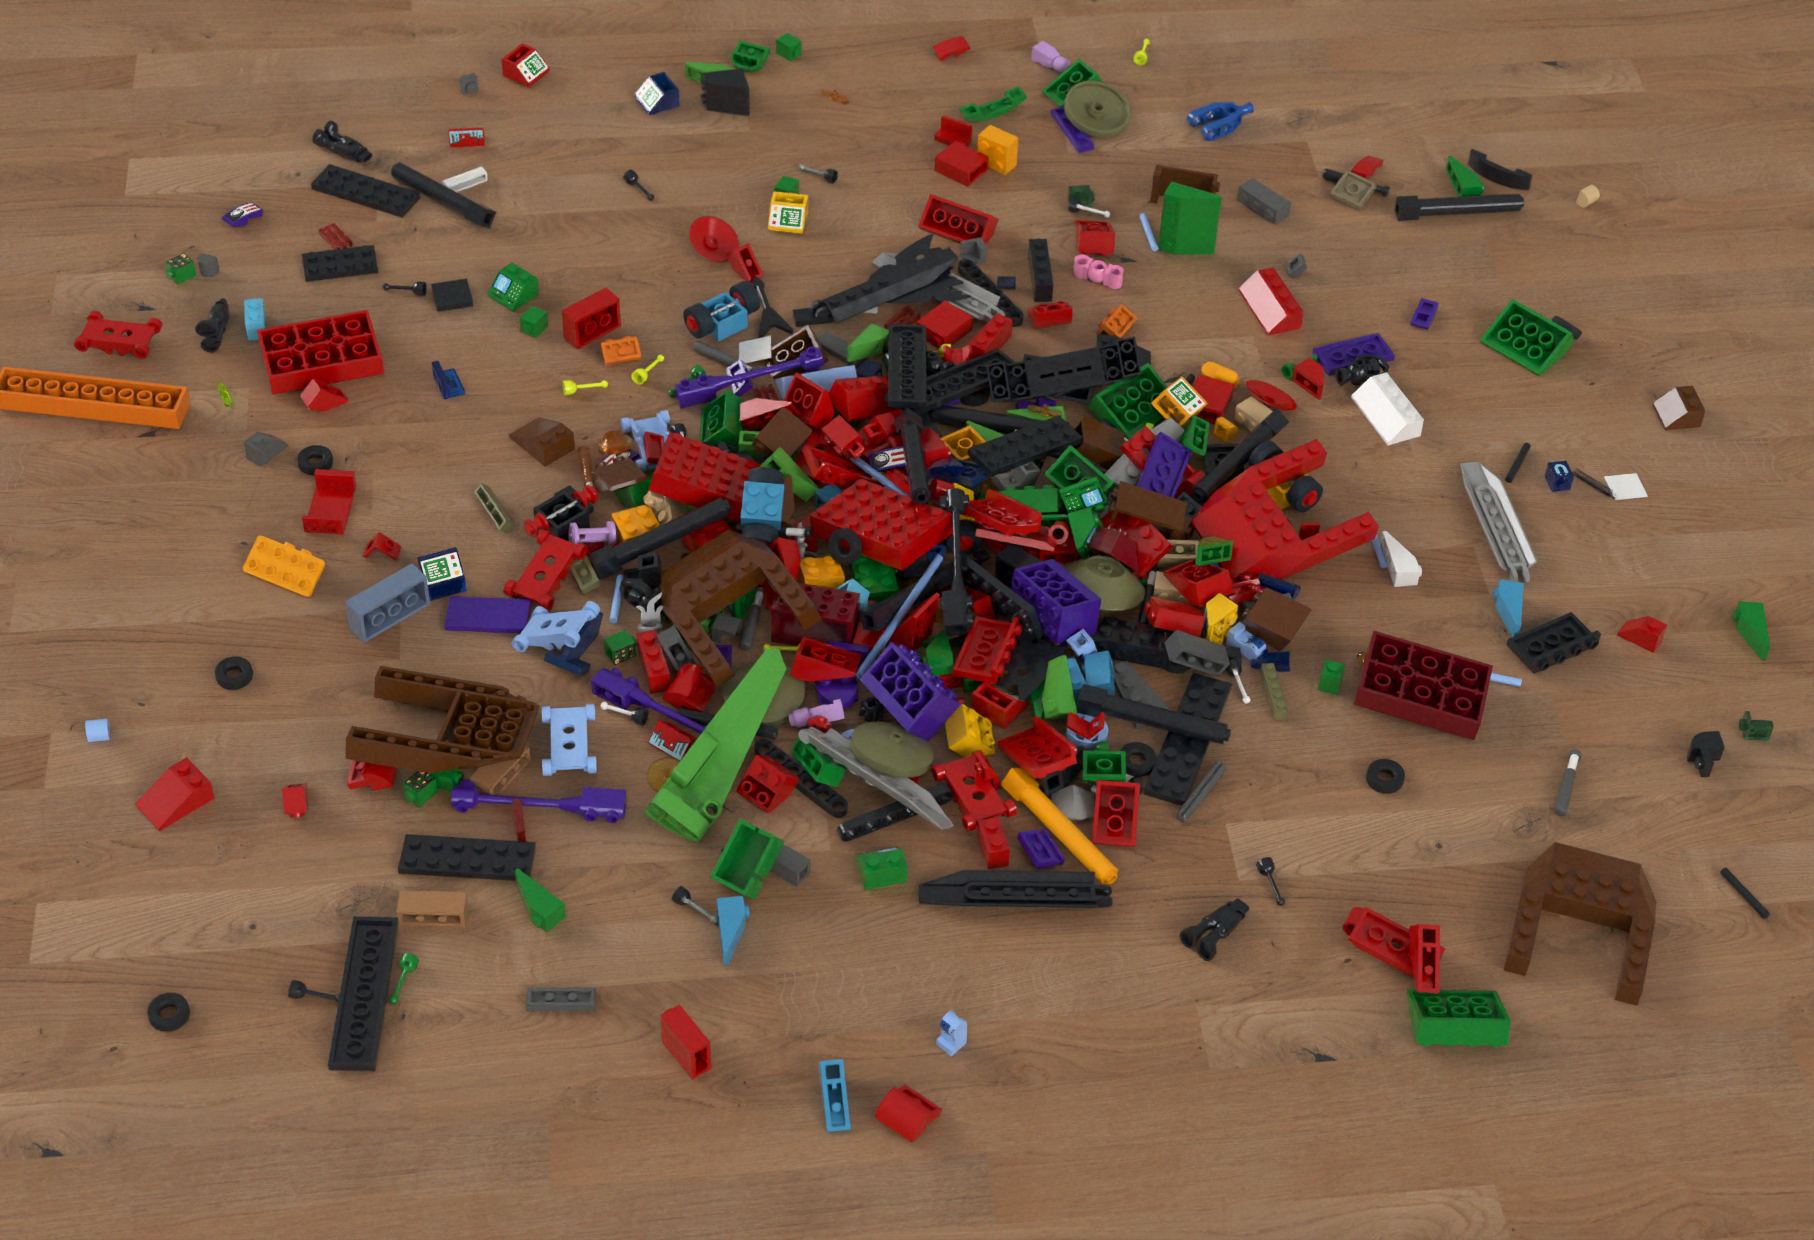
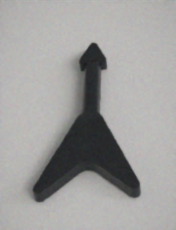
M755 276L753 287L757 290L763 307L759 338L764 337L773 327L793 334V328L770 307L764 291L765 284Z

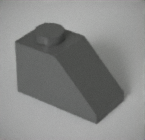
M256 432L244 442L246 457L249 461L262 467L285 449L288 443L274 435Z
M675 625L657 635L677 672L684 664L697 665Z

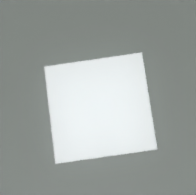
M771 336L739 342V359L745 363L771 358Z
M1637 473L1604 476L1609 488L1613 490L1611 492H1613V497H1616L1614 498L1615 500L1648 497Z

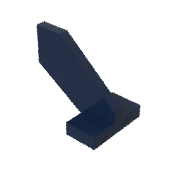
M599 612L596 618L585 622L578 632L580 641L576 647L567 646L564 652L558 650L550 651L545 654L544 661L577 675L589 672L590 663L579 658L598 636L604 613Z

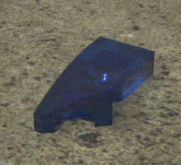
M953 458L935 461L929 468L931 475L949 470L951 477L967 471L962 463Z
M1265 649L1262 651L1263 655L1256 660L1252 659L1250 661L1251 667L1255 669H1261V664L1274 663L1276 672H1290V651L1269 653Z

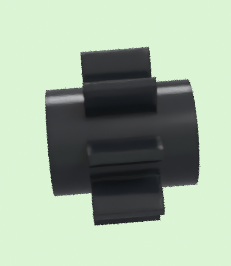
M868 697L864 702H860L859 716H864L865 722H876L879 718L883 719L885 706L880 704L877 698Z

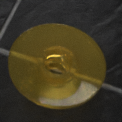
M664 757L653 762L647 773L650 787L658 792L666 782L665 779L669 778V775L681 760Z

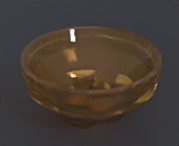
M621 430L609 431L599 441L598 451L605 455L622 453L632 448L633 442L631 437L622 433Z

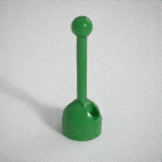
M1314 354L1311 356V359L1317 361L1318 356ZM1294 363L1283 365L1281 367L1282 375L1287 379L1292 378L1296 365Z
M698 364L694 366L690 371L688 380L698 379L702 374L706 375L704 368ZM675 389L668 391L670 397L675 396Z
M404 953L400 959L399 965L403 972L394 995L389 998L391 1004L398 1002V994L407 972H413L418 966L419 958L413 954Z

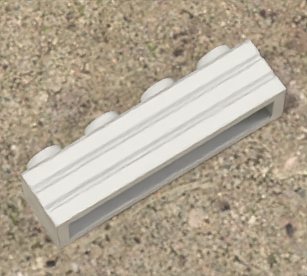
M479 167L443 180V185L459 192L488 181L487 172L483 167Z

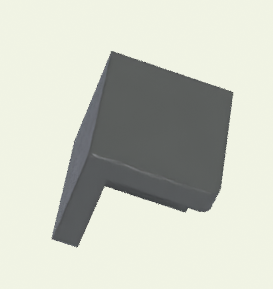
M981 237L961 242L960 256L962 259L972 260L975 264L984 263L987 260V247Z
M718 614L712 625L713 642L720 643L724 634L740 636L742 633V619Z

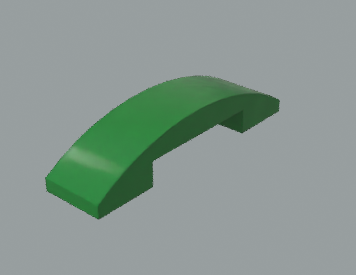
M1018 86L1004 91L1003 98L979 107L972 103L959 108V110L969 121L989 120L1013 110L1027 98V95Z

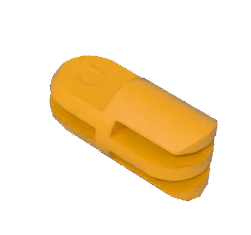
M1210 361L1204 363L1201 367L1203 376L1234 384V389L1240 385V378L1234 370Z

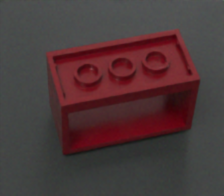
M798 583L813 602L822 619L805 631L779 596L775 595L771 607V642L798 646L804 636L826 644L829 641L853 644L860 621V593Z

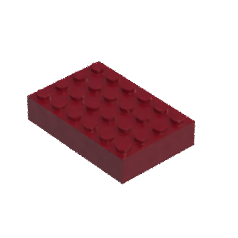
M1373 631L1353 705L1475 740L1482 721L1493 665Z

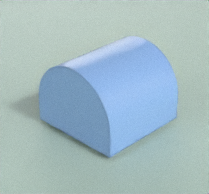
M108 718L86 720L85 729L88 742L110 740V723Z

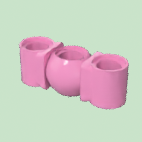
M1086 255L1075 257L1073 269L1075 277L1085 280L1089 277L1092 282H1103L1104 286L1107 285L1111 289H1118L1122 286L1124 270L1121 266L1112 264L1108 266L1100 260L1093 262L1094 258H1089Z

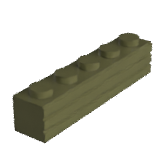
M481 483L474 493L498 529L508 533L515 525L491 488Z
M1274 663L1261 664L1260 674L1273 719H1287L1288 709Z

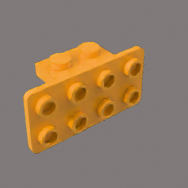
M259 535L246 559L243 571L305 597H310L325 567V561L312 556L313 553L302 548L299 551L295 549L296 546L288 542L282 544Z

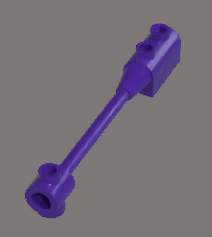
M808 347L806 351L800 353L799 359L733 376H707L702 374L698 379L691 381L683 379L679 384L674 385L675 395L680 409L713 401L716 398V392L736 382L801 366L808 372H816L821 366H824L823 356L820 348Z
M602 668L591 679L592 693L621 709L627 710L631 704L651 708L700 734L706 728L654 701L653 698L640 689L636 678L632 676L628 679L623 678L622 673L617 668H613L611 671Z
M462 780L458 783V786H453L451 804L460 813L467 812L468 808L474 809L478 803L560 808L561 810L580 814L589 822H594L597 817H602L609 823H616L618 819H624L627 796L626 790L583 787L582 796L561 799L479 794L473 782Z

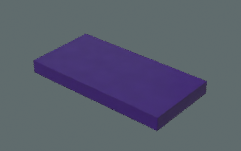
M1379 333L1316 347L1312 351L1313 355L1318 356L1317 361L1328 376L1335 375L1336 368L1347 369V366L1360 355H1375L1386 362L1394 361L1395 359L1394 353Z
M1160 431L1156 436L1137 486L1174 498L1192 450Z
M450 596L444 628L447 631L521 634L528 624L531 600Z

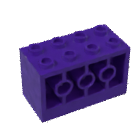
M1050 559L1014 569L1011 590L1035 608L1043 633L1054 643L1066 642L1067 639L1082 629L1088 635L1095 633L1102 599L1058 562Z
M891 642L860 680L908 732L929 741L961 704L956 699L957 694L950 688L946 689L943 686L945 682L939 676H934L931 673L933 669L925 662L922 663L919 660L921 657L917 652L912 649L909 650L903 644L899 646Z

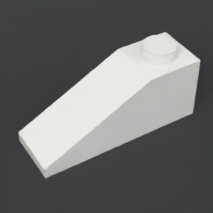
M1382 531L1380 543L1388 563L1387 568L1394 587L1417 585L1419 577L1422 576L1421 565H1418L1415 556L1387 531Z

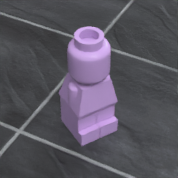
M1044 41L1032 47L1031 60L1035 63L1039 62L1042 66L1054 68V70L1063 73L1071 66L1070 61L1060 56L1054 46L1052 47Z
M841 699L833 700V704H822L810 710L807 707L793 710L792 714H788L791 727L802 728L809 726L808 718L815 717L816 715L828 718L827 722L844 719L845 715Z

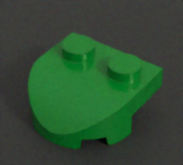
M739 40L735 51H731V60L733 66L737 69L743 68V71L756 72L764 67L771 51L768 47Z

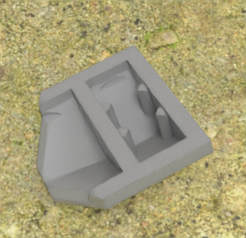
M1071 785L1051 794V801L1069 820L1094 819L1093 793Z

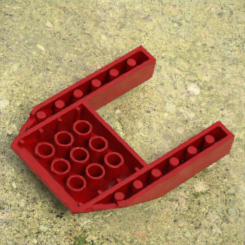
M1318 439L1251 466L1216 490L1191 520L1192 526L1201 539L1214 536L1233 541L1231 560L1218 562L1221 568L1229 570L1230 577H1233V579L1240 578L1242 574H1252V576L1259 578V581L1276 583L1375 539L1379 526L1371 514L1366 512L1301 540L1267 491L1324 466L1327 452Z

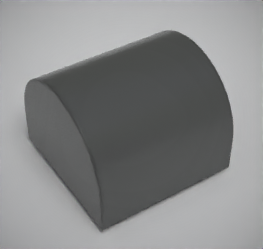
M204 253L199 254L197 259L200 274L204 277L215 276L219 272L217 257Z

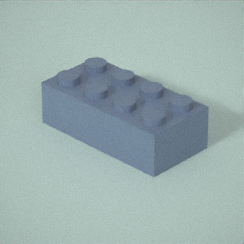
M411 563L345 601L350 631L365 643L430 605L427 576Z

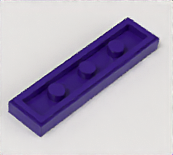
M1064 107L1051 109V116L1078 153L1094 150V144L1086 133L1070 122Z

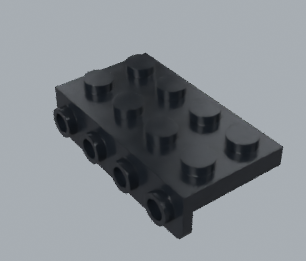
M1570 612L1508 639L1506 645L1535 674L1557 663L1560 664L1573 656L1576 657L1589 649L1596 648L1599 644L1601 633L1598 630L1591 632Z
M1104 617L1092 640L1097 652L1109 651L1111 659L1169 669L1171 661L1168 657L1165 642L1175 631L1156 628L1152 624H1141L1133 620L1125 621L1116 617Z

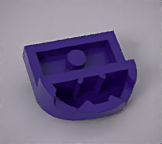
M855 676L814 681L819 705L833 704V700L841 699L844 709L851 707L853 701L858 702L859 700L858 683Z

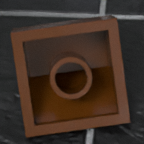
M1693 386L1675 387L1653 402V407L1664 430L1701 427L1705 409Z

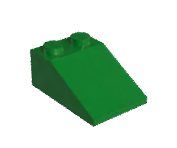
M1078 59L1045 87L1042 92L1059 107H1064L1067 93L1074 85L1084 81L1102 82L1097 72L1081 59Z

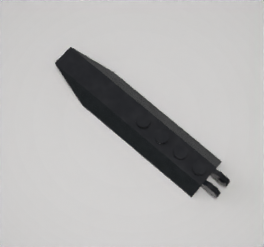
M950 247L826 299L816 300V302L814 301L810 305V308L816 313L817 318L821 319L831 315L835 324L932 284L958 257Z
M962 870L919 885V904L1096 908L1098 906L1099 908H1106L1113 904V900L1109 897L1112 893V887L1108 885H1095V872Z

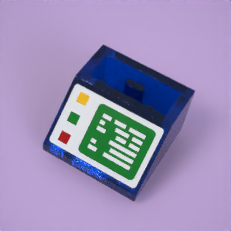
M665 72L649 76L635 93L636 100L648 115L680 106L679 89Z
M456 547L417 557L419 570L427 576L430 601L467 591L465 575Z

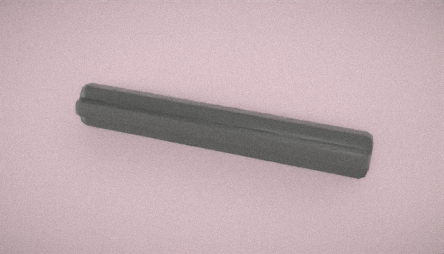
M1217 761L1177 812L1176 817L1182 822L1188 820L1225 772L1226 765Z

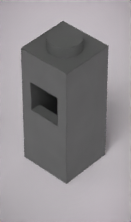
M784 844L770 871L797 887L810 874V859Z

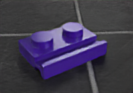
M1046 828L1042 829V831L1030 830L1019 832L1017 839L1036 869L1053 867L1055 864L1063 865L1065 857Z

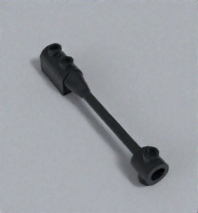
M959 488L949 489L945 492V496H940L941 509L951 512L954 576L952 578L951 590L942 591L943 627L947 637L966 634L969 632L970 626L974 625L973 613H969V608L974 607L973 597L968 596L961 573L960 515L965 512L966 506H970L969 495H965V492Z

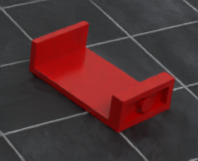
M316 469L314 473L316 488L308 516H302L304 532L344 534L357 486L355 472Z

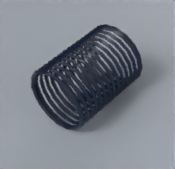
M998 276L997 287L999 289L1000 283L1001 289H1005L1004 280L1006 289H1010L1009 280L1011 289L1016 288V276Z

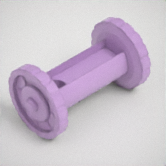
M608 521L606 527L578 528L576 523H570L568 531L569 542L574 544L606 542L607 546L610 544L614 546L616 543L615 524L613 521Z

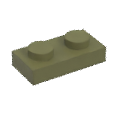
M587 555L583 560L575 559L570 568L583 594L601 586Z

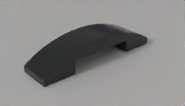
M1471 149L1468 165L1479 175L1505 187L1520 190L1530 189L1532 174L1518 168L1515 171L1507 169L1487 160L1486 154Z

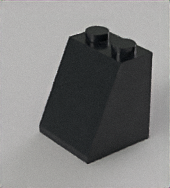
M743 68L703 73V80H700L701 90H703L701 102L705 104L707 111L750 116L749 86Z

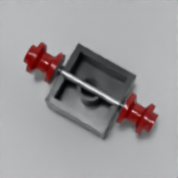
M586 485L583 487V492L575 491L573 497L565 490L533 508L534 520L527 519L524 521V531L528 536L535 538L538 536L539 530L545 529L550 531L553 536L568 541L570 523H576L578 528H590L589 511L586 508L588 502H597V490L593 486Z

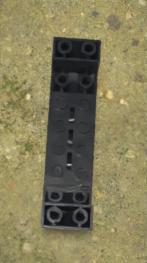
M1135 337L1116 340L1117 343L1016 363L1006 364L1004 361L988 364L986 368L992 402L1036 400L1037 398L1105 387L1135 378L1142 374Z

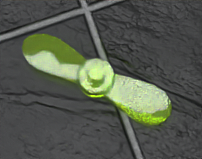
M218 382L217 389L220 391L223 403L226 407L232 405V399L229 396L228 390H226L225 384Z

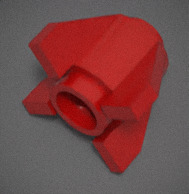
M944 345L943 353L945 357L942 358L944 362H954L956 366L971 360L972 346L968 345L962 349H952Z

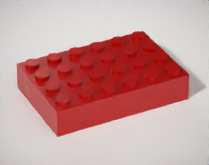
M368 310L257 330L260 350L272 395L305 389L312 379L332 384L384 374L382 355Z
M669 432L648 490L696 508L722 497L723 500L727 499L732 509L728 511L730 515L724 518L741 523L744 481H748L749 471L753 468L761 467V464L739 457L734 453L722 451L715 446L703 444L698 440L689 439L679 433Z
M863 479L858 480L809 515L813 536L829 541L831 534L836 530L842 528L851 529L857 533L861 540V555L901 571L952 534L951 512L927 503L917 504L909 496ZM842 539L840 546L850 550L848 541Z

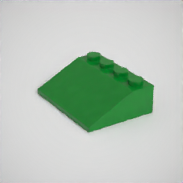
M1171 182L1164 193L1158 250L1174 255L1214 254L1222 196Z
M1514 299L1510 300L1479 340L1481 343L1538 376L1542 375L1560 360L1574 344L1572 332Z
M1149 363L1141 367V375L1123 382L1114 383L1095 395L1088 404L1089 409L1099 421L1106 419L1111 422L1113 428L1124 432V438L1127 440L1142 430L1147 423L1155 425L1164 419L1163 415L1151 403L1168 386Z
M1407 989L1412 1031L1417 1044L1423 1046L1443 1044L1448 1047L1455 1045H1466L1469 1047H1476L1478 1045L1500 1047L1501 1045H1508L1511 1020L1497 991L1440 990V993L1416 992V989Z

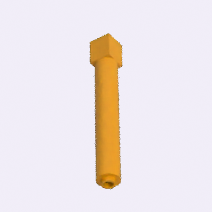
M1011 768L1000 785L1016 801H1022L1090 872H1095V877L1103 885L1112 884L1118 877V869L1038 788L1040 784L1023 768Z

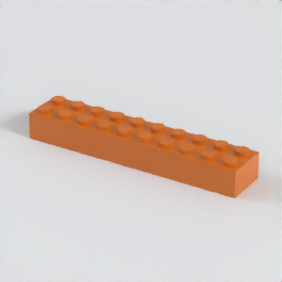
M3 367L0 372V409L180 429L191 405L188 387L12 367Z

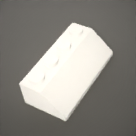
M1388 373L1370 377L1352 394L1351 399L1387 445L1421 436L1424 419Z

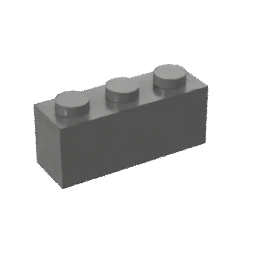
M1254 178L1239 186L1237 201L1274 225L1289 217L1291 202Z
M1176 630L1165 642L1169 660L1217 677L1230 665L1225 646L1179 630Z

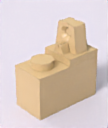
M649 491L643 497L644 503L653 509V513L657 516L660 525L687 513L686 504L652 491Z

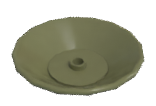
M1094 556L1068 562L1062 566L1102 599L1100 610L1124 611L1135 608L1144 601L1145 588L1141 581L1113 558Z

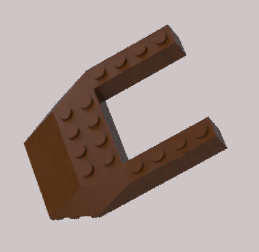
M729 529L661 572L662 610L673 626H676L683 640L717 687L735 675L700 623L767 580L804 631L822 620L813 602L777 555L765 543Z
M380 666L375 676L374 698L444 709L449 712L436 740L351 726L346 737L345 759L425 773L479 768L519 759L527 743L540 705L527 701L526 698L520 695L516 697L510 694L509 689L503 686Z
M1554 842L1526 868L1504 971L1526 976L1541 910L1627 932L1615 1000L1637 1006L1643 991L1656 916V900L1641 864Z

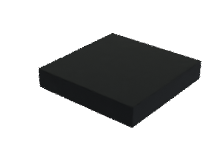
M467 279L431 284L437 312L473 306Z

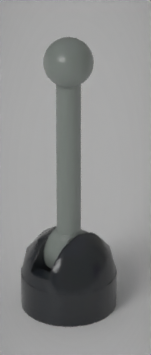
M804 164L799 165L800 171L806 170L823 175L825 181L834 184L838 178L837 170L827 169L825 172L805 167Z
M680 886L672 896L673 902L680 906L691 905L708 917L712 924L719 922L718 916L711 915L691 901V894L686 888Z

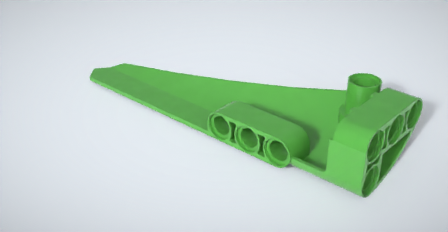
M766 649L671 772L667 781L644 810L652 820L683 838L700 842L719 817L731 786L786 671L780 649ZM706 808H711L714 811V815L708 814Z

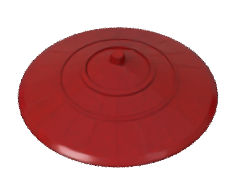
M703 216L696 219L690 226L689 238L691 244L700 255L711 261H728L726 253L739 248L736 232L722 219L713 216Z
M1249 380L1246 382L1250 393L1266 407L1269 406L1285 411L1297 408L1295 401L1281 389L1259 380Z

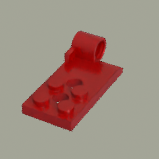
M1145 426L1120 447V450L1141 472L1149 454L1144 453L1142 448H1146L1150 453L1156 436ZM1188 464L1174 498L1177 499L1183 491L1190 497H1193L1192 489L1206 475L1201 471H1195Z
M894 469V471L886 470L885 477L911 496L908 475L898 469ZM933 479L929 485L931 492L929 501L940 504V496H945L947 490L955 488L954 484Z
M1057 521L1051 527L1041 525L1040 532L1028 533L1027 535L1013 534V536H1004L1001 534V531L990 529L988 525L980 523L976 529L975 536L1054 552L1057 544H1062L1067 540L1070 528L1067 523ZM1054 529H1062L1064 531V536H1056L1054 533Z
M1360 907L1352 908L1343 924V931L1350 936L1348 941L1354 947L1414 978L1409 949L1410 930L1367 907L1364 909ZM1391 943H1398L1401 949L1394 948ZM1440 946V959L1446 949Z

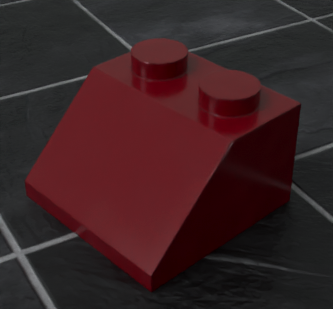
M1098 526L1087 547L1101 556L1119 561L1127 569L1134 571L1139 569L1135 541L1128 537L1129 533L1121 529L1117 531L1111 526L1106 528Z

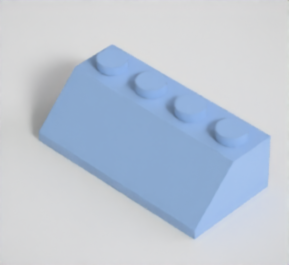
M855 365L801 374L828 390V393L835 379L857 378ZM794 375L776 380L782 400H784Z

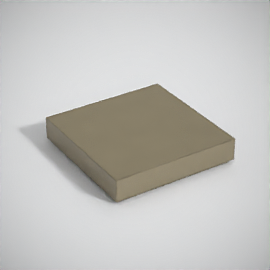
M1346 170L1329 193V197L1360 211L1375 191L1377 184Z

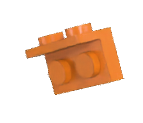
M1121 304L1117 309L1113 307L1107 314L1109 319L1105 317L1098 326L1101 328L1096 333L1100 335L1104 330L1109 335L1121 338L1138 318Z
M625 336L618 340L607 339L600 343V353L603 355L605 366L640 360L642 358L637 336Z

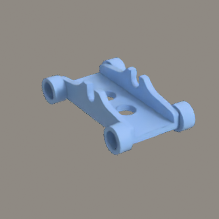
M668 410L659 411L656 417L634 421L633 418L629 419V417L621 418L623 433L632 432L641 458L635 460V464L644 474H646V471L655 470L657 465L647 463L643 435L645 432L663 435L665 444L669 435L667 425H670Z
M588 601L582 610L549 613L544 607L538 606L533 611L532 618L520 635H516L511 645L519 652H525L528 646H541L552 650L554 646L551 643L555 644L557 649H562L564 644L574 648L580 641L578 632L586 621L596 618L600 612V607L595 602Z
M586 704V707L551 709L550 706L542 707V722L551 723V759H542L543 776H552V773H556V770L584 769V772H588V774L597 773L596 756L588 757L587 721H595V704ZM566 727H572L575 729V731L570 734L563 732V730ZM566 743H573L575 745L570 750L565 749L563 746Z

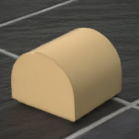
M1593 184L1582 189L1576 204L1584 208L1594 203L1600 197L1599 190Z

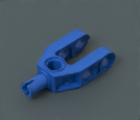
M1234 102L1212 103L1191 111L1186 120L1194 127L1201 124L1204 125L1206 122L1216 119L1217 121L1205 125L1200 132L1206 141H1212L1232 133L1241 124L1242 116L1254 112V106L1251 102L1241 106H1237Z

